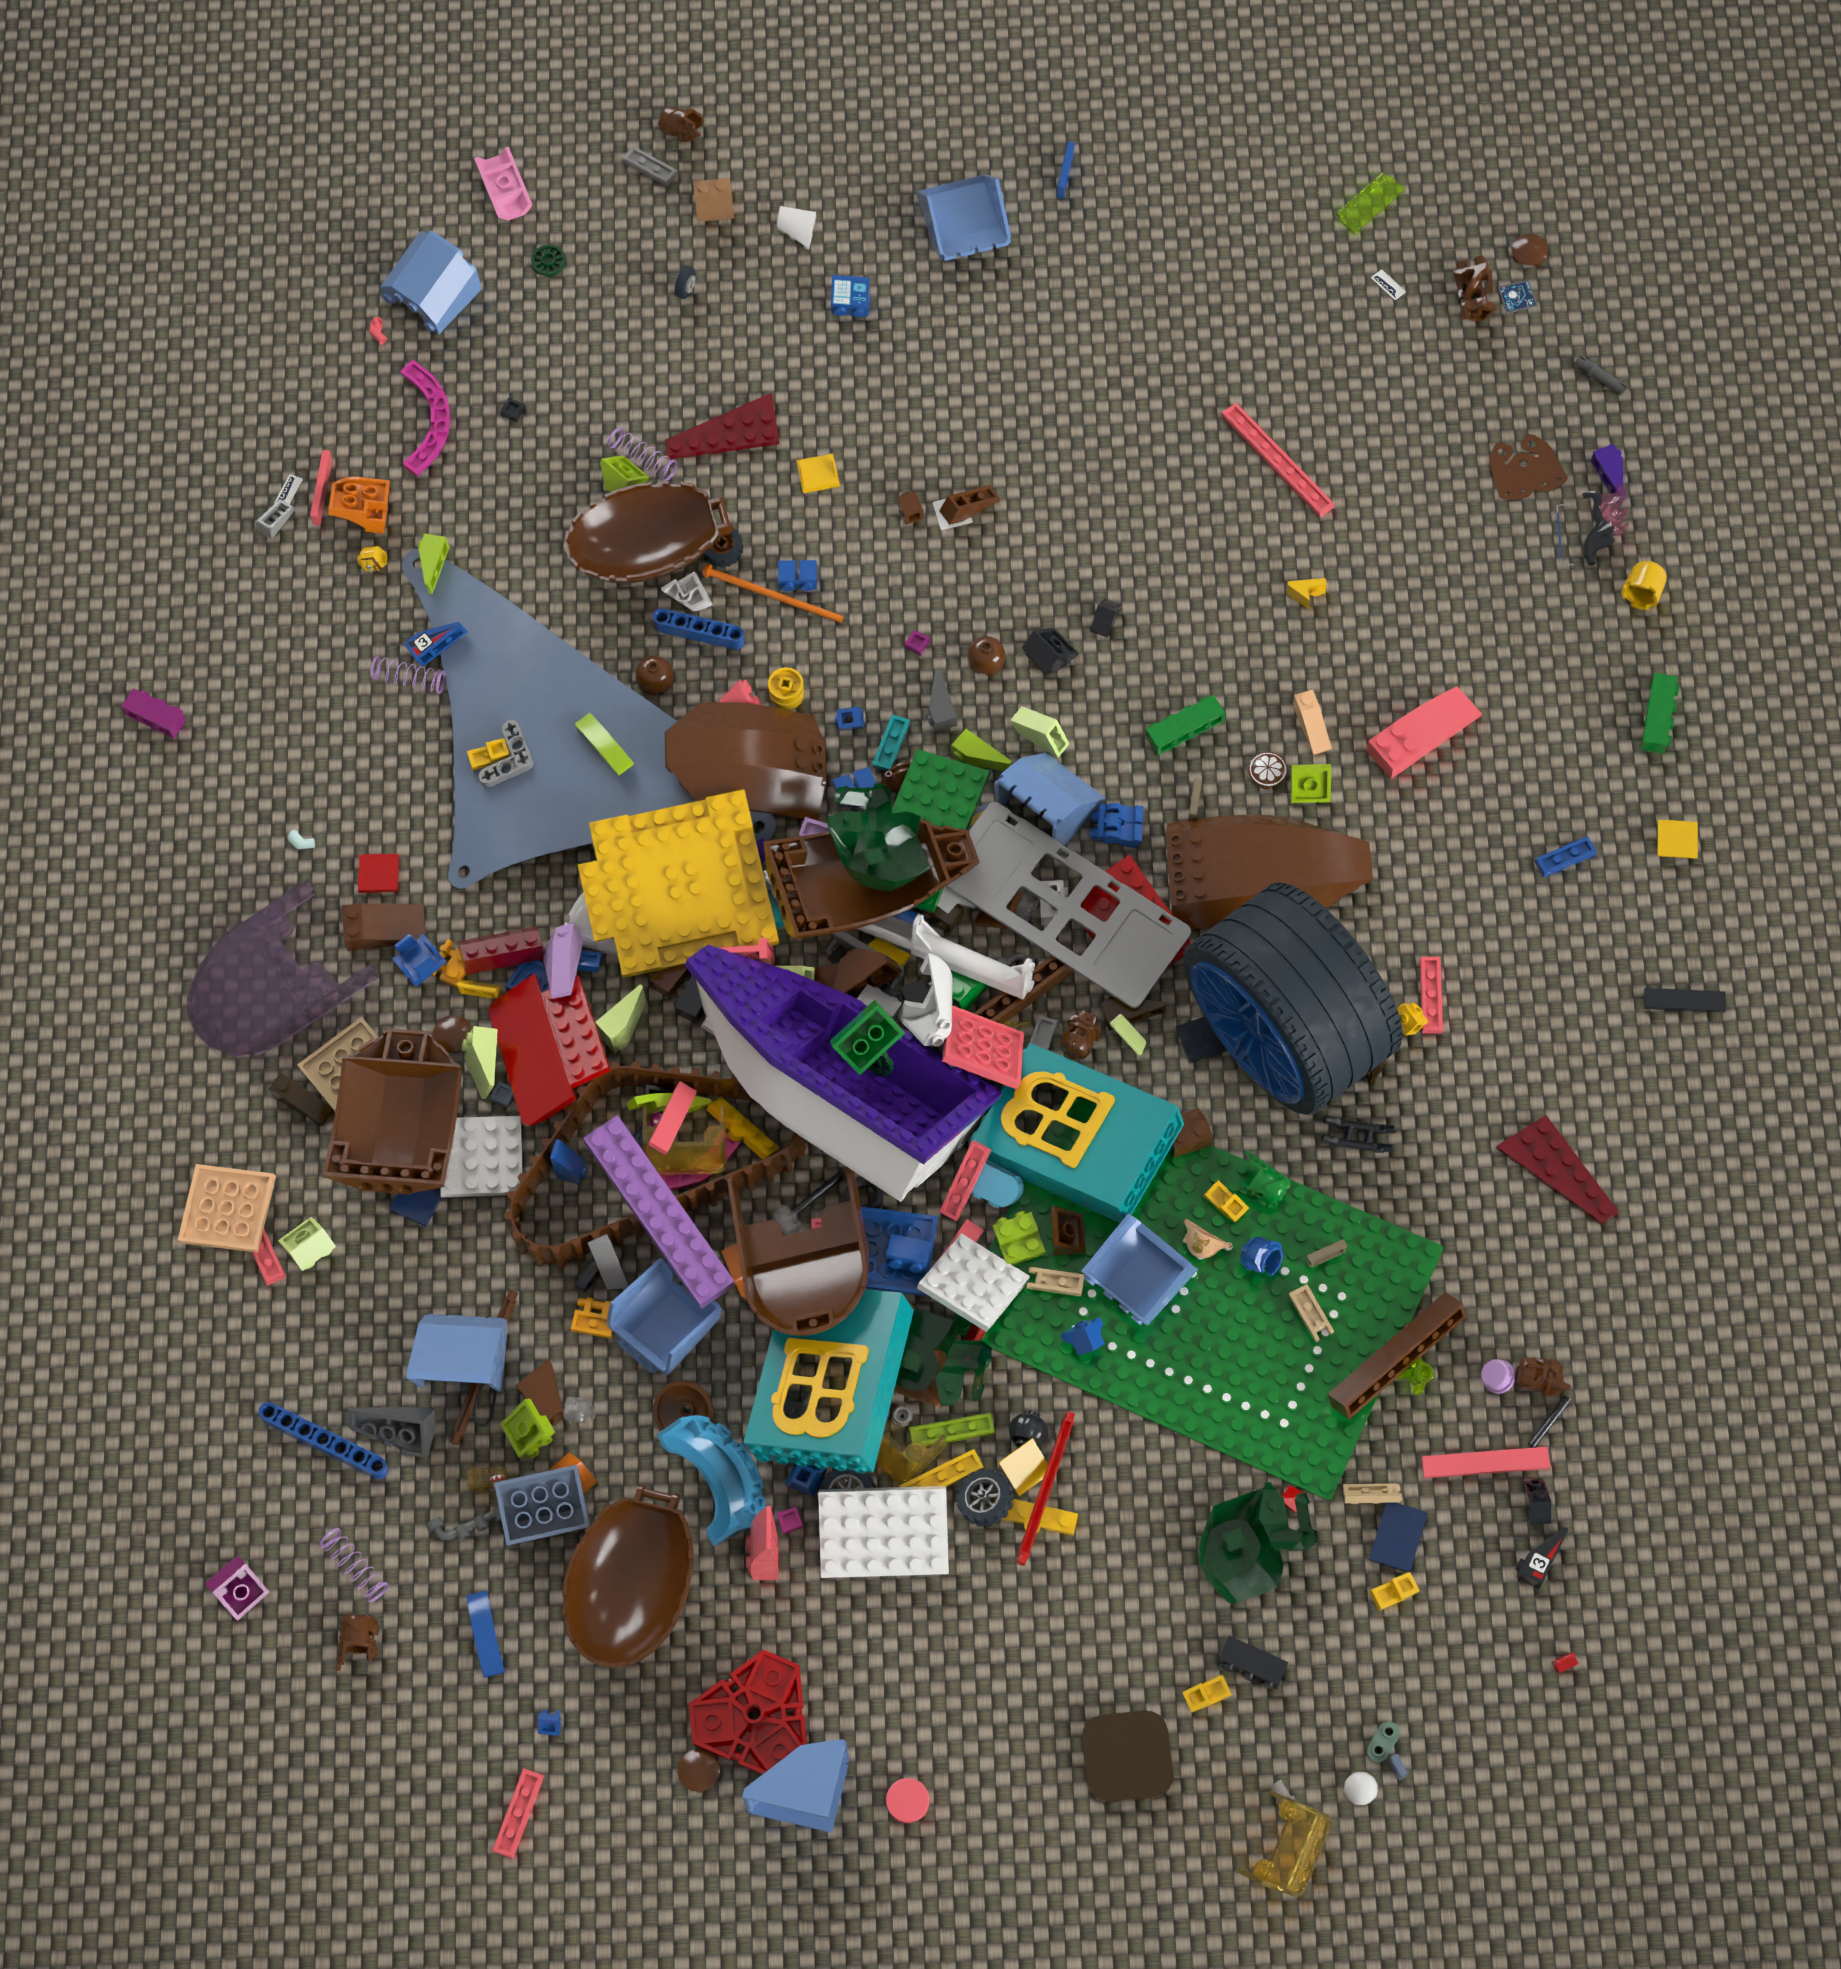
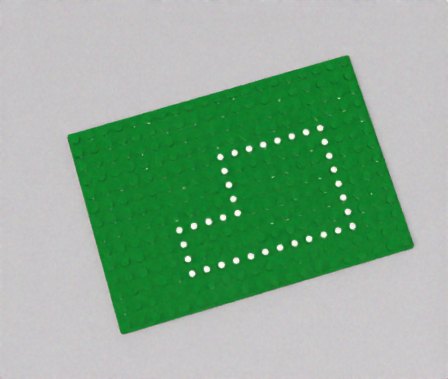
M1068 1091L1066 1092L1059 1109L1061 1108L1062 1104L1069 1094ZM1077 1097L1067 1112V1116L1081 1123H1087L1097 1104L1083 1097ZM1053 1120L1043 1141L1065 1151H1070L1077 1141L1080 1131ZM1214 1146L1175 1158L1170 1149L1132 1216L1153 1231L1198 1270L1149 1325L1144 1323L1138 1324L1131 1318L1133 1313L1129 1312L1127 1314L1119 1307L1120 1302L1117 1299L1110 1300L1103 1294L1105 1289L1096 1283L1091 1285L1085 1279L1081 1296L1027 1289L1025 1285L989 1330L985 1332L981 1341L992 1347V1350L1318 1497L1331 1500L1378 1395L1353 1417L1347 1419L1331 1407L1328 1393L1412 1321L1443 1252V1246L1290 1179V1187L1286 1190L1282 1199L1278 1201V1205L1268 1208L1257 1202L1258 1197L1254 1194L1253 1196L1243 1194L1239 1190L1241 1185L1238 1183L1240 1181H1246L1250 1184L1260 1170L1251 1162ZM1023 1180V1194L1016 1203L1011 1204L1005 1218L1007 1220L1015 1218V1214L1021 1211H1026V1213L1032 1212L1046 1254L1013 1266L1030 1276L1027 1283H1035L1036 1274L1029 1273V1267L1084 1274L1082 1272L1083 1268L1120 1223ZM1218 1180L1249 1207L1235 1223L1222 1214L1203 1196ZM1056 1206L1083 1214L1084 1254L1053 1256L1051 1207ZM1188 1219L1210 1234L1228 1242L1232 1247L1223 1248L1208 1258L1194 1256L1189 1251L1187 1243L1183 1242L1187 1233L1184 1220ZM995 1237L989 1251L1004 1260ZM1263 1237L1266 1240L1276 1241L1282 1245V1263L1273 1276L1267 1275L1266 1266H1264V1272L1260 1273L1255 1270H1247L1240 1262L1241 1248L1250 1238ZM1342 1239L1345 1240L1347 1244L1345 1253L1312 1268H1308L1305 1262L1307 1255ZM1306 1284L1334 1330V1333L1331 1335L1326 1328L1317 1332L1320 1339L1318 1342L1313 1340L1288 1296L1290 1292ZM957 1314L958 1334L966 1337L972 1323ZM1101 1318L1103 1322L1101 1336L1105 1344L1095 1351L1078 1355L1072 1344L1063 1342L1061 1334L1075 1327L1076 1323Z

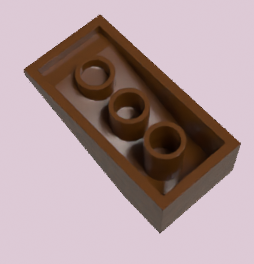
M374 903L342 905L344 943L348 951L395 946L408 934H411L415 940L419 939L422 933L426 936L424 905Z

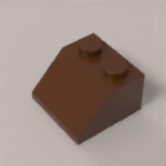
M1199 1108L1181 1113L1184 1126L1170 1148L1174 1158L1212 1146L1213 1143L1211 1129Z

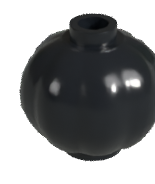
M1030 1410L1028 1413H1021L1012 1419L1009 1425V1434L1018 1448L1032 1438L1039 1447L1048 1437V1427L1044 1420L1040 1418L1038 1412Z

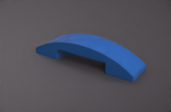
M488 1591L467 1595L469 1615L483 1677L486 1678L505 1673L492 1618Z

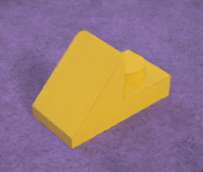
M1326 578L1288 581L1287 594L1304 607L1309 608V595L1320 596L1326 593Z

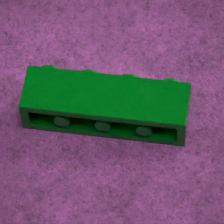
M1654 672L1651 680L1640 750L1664 754L1666 747H1670L1672 736H1669V730H1672L1674 725V719L1671 718V715L1675 713L1677 706L1674 696H1678L1680 684H1676L1677 676Z
M1214 694L1209 697L1205 696L1198 703L1192 706H1185L1177 714H1170L1163 721L1151 724L1146 729V739L1158 756L1224 722L1225 711Z

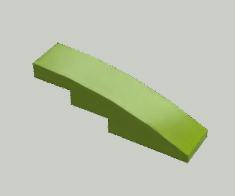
M588 713L574 724L618 776L634 765L629 756L591 713Z
M673 1093L636 1096L626 1104L629 1111L647 1107L649 1114L665 1110ZM695 1096L687 1113L705 1109L712 1103L711 1099Z

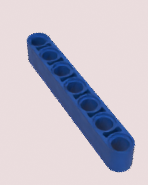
M265 1402L260 1406L259 1415L266 1425L374 1479H383L388 1475L389 1468L382 1457L274 1403ZM268 1411H274L273 1416L265 1417ZM291 1419L292 1423L289 1426H283L285 1420ZM310 1428V1432L307 1435H301L303 1429ZM328 1437L327 1443L319 1444L321 1438ZM346 1446L345 1452L337 1453L339 1447ZM364 1455L363 1461L355 1462L357 1456ZM382 1464L383 1467L380 1471H373L375 1465Z

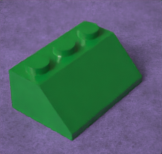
M874 1000L830 1042L832 1047L847 1063L861 1075L905 1033L889 1013Z

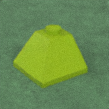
M625 456L603 458L600 461L605 489L609 492L631 485L646 483L650 478Z

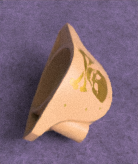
M1188 1219L1184 1220L1187 1233L1183 1242L1187 1243L1189 1251L1194 1256L1208 1258L1223 1248L1232 1247L1228 1242L1210 1234Z

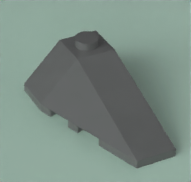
M421 1407L348 1409L350 1429L369 1438L375 1437L384 1441V1445L389 1447L393 1445L401 1449V1452L406 1455L428 1457L436 1429L434 1409Z

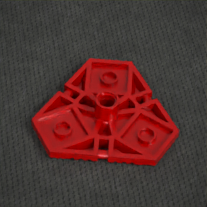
M764 1649L730 1673L731 1678L725 1682L722 1679L689 1703L692 1744L726 1760L731 1761L733 1759L738 1762V1765L761 1775L799 1746L807 1744L805 1715H802L804 1704L800 1665ZM736 1684L739 1690L732 1693L730 1688ZM793 1710L794 1716H786V1711ZM751 1711H759L760 1717L758 1719L751 1720L748 1717ZM738 1746L745 1748L742 1754L736 1752Z

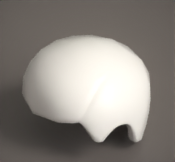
M1367 1772L1353 1773L1345 1781L1344 1793L1353 1804L1366 1805L1376 1798L1378 1784L1375 1778Z

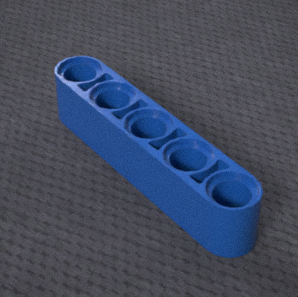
M662 608L657 609L653 613L655 629L661 633L734 650L741 649L745 644L744 632L739 626ZM715 632H721L719 635H714Z

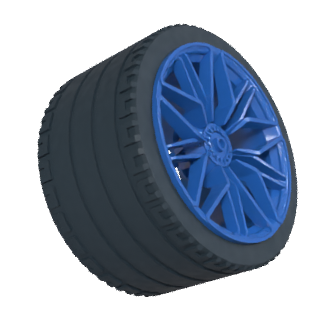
M1281 882L1270 884L1240 908L1225 917L1220 923H1217L1201 935V937L1189 944L1185 949L1183 964L1187 981L1201 1011L1219 1040L1243 1070L1264 1091L1280 1104L1296 1113L1304 1115L1317 1113L1398 1051L1401 1046L1403 1033L1398 1010L1386 984L1369 957L1347 929L1323 905L1293 885Z

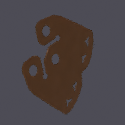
M1527 434L1524 437L1521 447L1526 451L1538 453V457L1529 453L1514 455L1509 465H1505V462L1512 455L1513 449L1510 445L1500 442L1495 444L1489 457L1499 497L1502 499L1518 500L1529 497L1534 491L1548 492L1560 487L1568 479L1550 445L1532 434ZM1533 440L1536 442V446L1529 447L1528 442ZM1505 449L1506 454L1501 456L1498 454V450ZM1520 460H1526L1528 463L1527 466H1520ZM1556 477L1562 478L1561 480H1558V482H1555Z

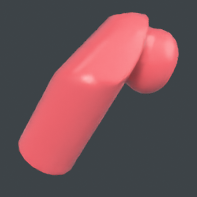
M374 317L370 323L369 333L378 343L384 344L387 337L381 333L383 321L380 317Z

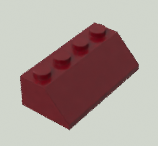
M535 926L457 941L465 975L543 960V944L539 930Z

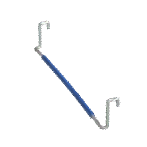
M1565 503V504H1561V505H1556V507H1557V522H1558V535H1559V548H1560L1561 566H1562V550H1561V537H1560V524H1559L1558 506H1562V505L1569 506V505H1570L1569 503ZM1572 563V564L1564 565V566H1562V567L1569 566V565H1572L1571 567H1573L1574 564Z

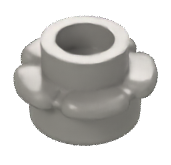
M898 1407L892 1413L894 1424L901 1427L907 1426L913 1418L912 1413L907 1407Z

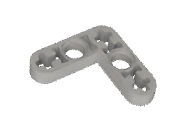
M508 720L502 726V732L512 756L480 771L479 780L485 787H493L533 767L534 760L523 732L514 720ZM511 727L514 728L513 731H514V733H515V735H516V736H514V737H513L512 734L509 732V731H510L509 728H511ZM516 742L523 743L520 749H513ZM522 754L526 759L525 764H522V759L520 757V755ZM504 766H511V770L508 773H502Z

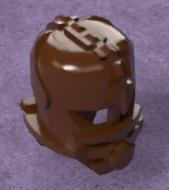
M669 106L661 112L658 125L664 134L678 136L679 142L695 141L696 137L701 136V133L696 131V129L703 125V117L691 108L682 109Z
M1080 1011L1069 1018L1068 1027L1061 1036L1060 1046L1063 1053L1069 1055L1073 1060L1085 1059L1090 1054L1094 1041H1099L1101 1023L1096 1022V1014L1091 1016L1089 1012Z
M1523 1357L1516 1367V1385L1521 1389L1541 1391L1542 1397L1560 1395L1563 1389L1569 1390L1571 1387L1570 1384L1564 1382L1563 1366L1553 1358L1548 1360L1546 1358Z
M344 1615L340 1621L337 1671H341V1665H344L346 1653L367 1654L368 1662H371L372 1659L378 1656V1648L376 1647V1640H374V1635L378 1636L379 1634L378 1620L372 1615Z

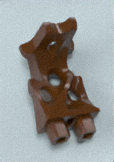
M1483 255L1475 257V265L1470 267L1467 260L1458 261L1457 270L1453 271L1459 298L1465 299V301H1462L1461 320L1483 321L1490 318L1493 312L1497 310L1495 304L1489 302L1487 293H1494L1492 268L1486 262ZM1483 280L1487 281L1488 285L1486 288H1483ZM1468 285L1466 292H1464L1463 287ZM1475 294L1480 295V298L1472 300Z

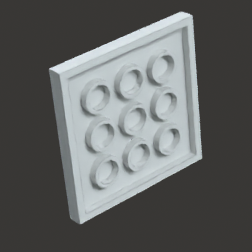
M521 1117L457 1118L445 1185L441 1187V1197L507 1195L509 1191H516L520 1184L517 1177L522 1173Z
M961 1233L919 1282L917 1289L987 1332L1026 1285L1030 1276L1013 1265L1007 1264L1005 1260Z

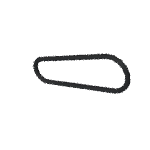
M480 1383L475 1404L473 1407V1418L479 1426L484 1427L487 1426L493 1418L497 1392L494 1390L490 1417L488 1421L484 1424L480 1423L476 1417V1408L483 1386V1383Z

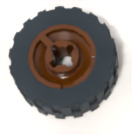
M734 529L729 534L718 536L713 545L703 554V558L709 564L714 565V567L724 568L737 563V560L741 558L743 553L741 534H739L737 529Z

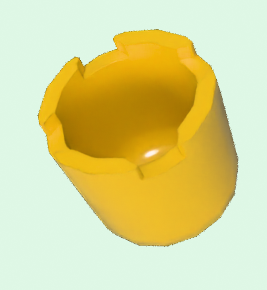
M1652 561L1637 563L1632 568L1622 587V598H1627L1631 602L1632 607L1640 610H1649L1652 606L1656 607L1667 580L1665 570Z

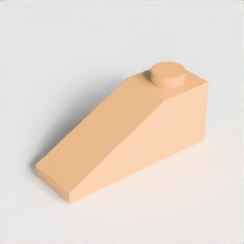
M1313 690L1294 695L1293 707L1312 754L1316 755L1331 750L1332 747L1323 716Z

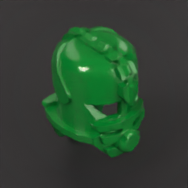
M1246 1150L1245 1154L1250 1158L1249 1162L1260 1170L1250 1184L1246 1181L1238 1183L1241 1185L1239 1188L1240 1192L1250 1194L1251 1196L1254 1194L1258 1197L1257 1202L1268 1208L1277 1206L1278 1201L1282 1199V1196L1285 1195L1286 1190L1290 1187L1289 1179Z

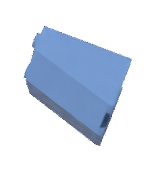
M431 230L427 233L424 231L418 233L382 283L380 289L382 298L387 303L403 302L412 312H418L422 315L424 327L428 331H433L439 335L480 292L481 285L477 269L473 264L462 258L464 253Z
M1128 1213L1083 1268L1082 1272L1085 1274L1084 1279L1091 1285L1096 1283L1105 1289L1103 1294L1110 1300L1117 1299L1122 1310L1127 1314L1129 1312L1133 1313L1131 1318L1138 1324L1144 1323L1149 1325L1198 1269L1153 1231Z
M659 1258L610 1303L606 1324L619 1337L617 1340L619 1347L650 1373L661 1371L663 1375H669L720 1319L722 1308L714 1300L700 1309L686 1288L674 1281L675 1273L673 1269L662 1258Z

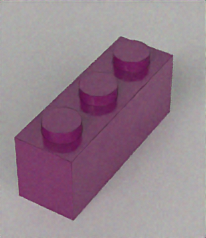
M133 688L121 706L126 716L173 739L186 722L183 711L179 707H171L160 698L155 699L144 690L138 691Z

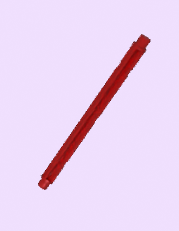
M1066 1412L1065 1417L1061 1421L1062 1424L1041 1483V1488L1038 1492L1020 1549L1017 1552L1016 1563L1018 1565L1025 1566L1027 1559L1030 1557L1029 1554L1066 1442L1074 1425L1075 1414L1072 1412Z

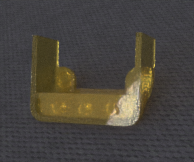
M720 1106V1125L710 1126L705 1130L704 1142H673L666 1155L648 1145L656 1127H650L648 1109L643 1107V1150L659 1174L720 1173L725 1169L727 1164V1114L724 1106Z
M884 1431L876 1465L897 1485H901L914 1479L947 1446L946 1437L942 1435L929 1449L920 1442H913L903 1449Z
M1270 1790V1795L1282 1800L1279 1805V1815L1286 1822L1270 1861L1267 1859L1259 1860L1255 1864L1252 1873L1238 1868L1237 1873L1263 1886L1299 1897L1305 1892L1331 1829L1332 1818L1320 1810Z

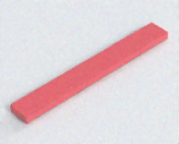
M1234 403L1221 413L1223 419L1319 518L1334 508L1335 504L1237 403Z

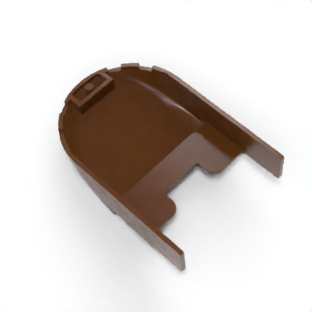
M847 1166L845 1168L851 1201L824 1208L821 1213L822 1227L783 1236L780 1223L775 1220L744 1225L739 1191L732 1179H727L746 1298L756 1316L764 1324L776 1331L790 1335H811L830 1329L844 1320L854 1310L865 1291L870 1263L868 1239L865 1233L855 1172Z

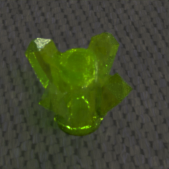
M1420 1357L1413 1363L1410 1369L1405 1370L1398 1376V1379H1408L1413 1384L1414 1395H1422L1426 1383L1430 1380H1435V1372L1432 1366L1425 1363Z

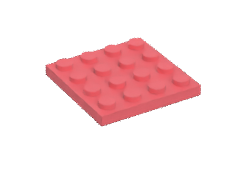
M952 1006V1028L950 1034L944 1040L942 1061L983 1076L986 1079L1018 1089L1021 1083L1024 1032Z

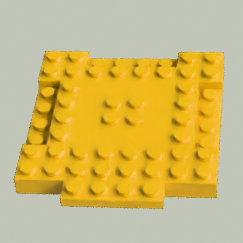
M744 789L706 797V800L631 816L627 814L589 822L597 861L578 865L594 942L609 939L615 940L623 978L685 965L689 957L706 945L718 948L759 945V938H767L772 946L779 944Z

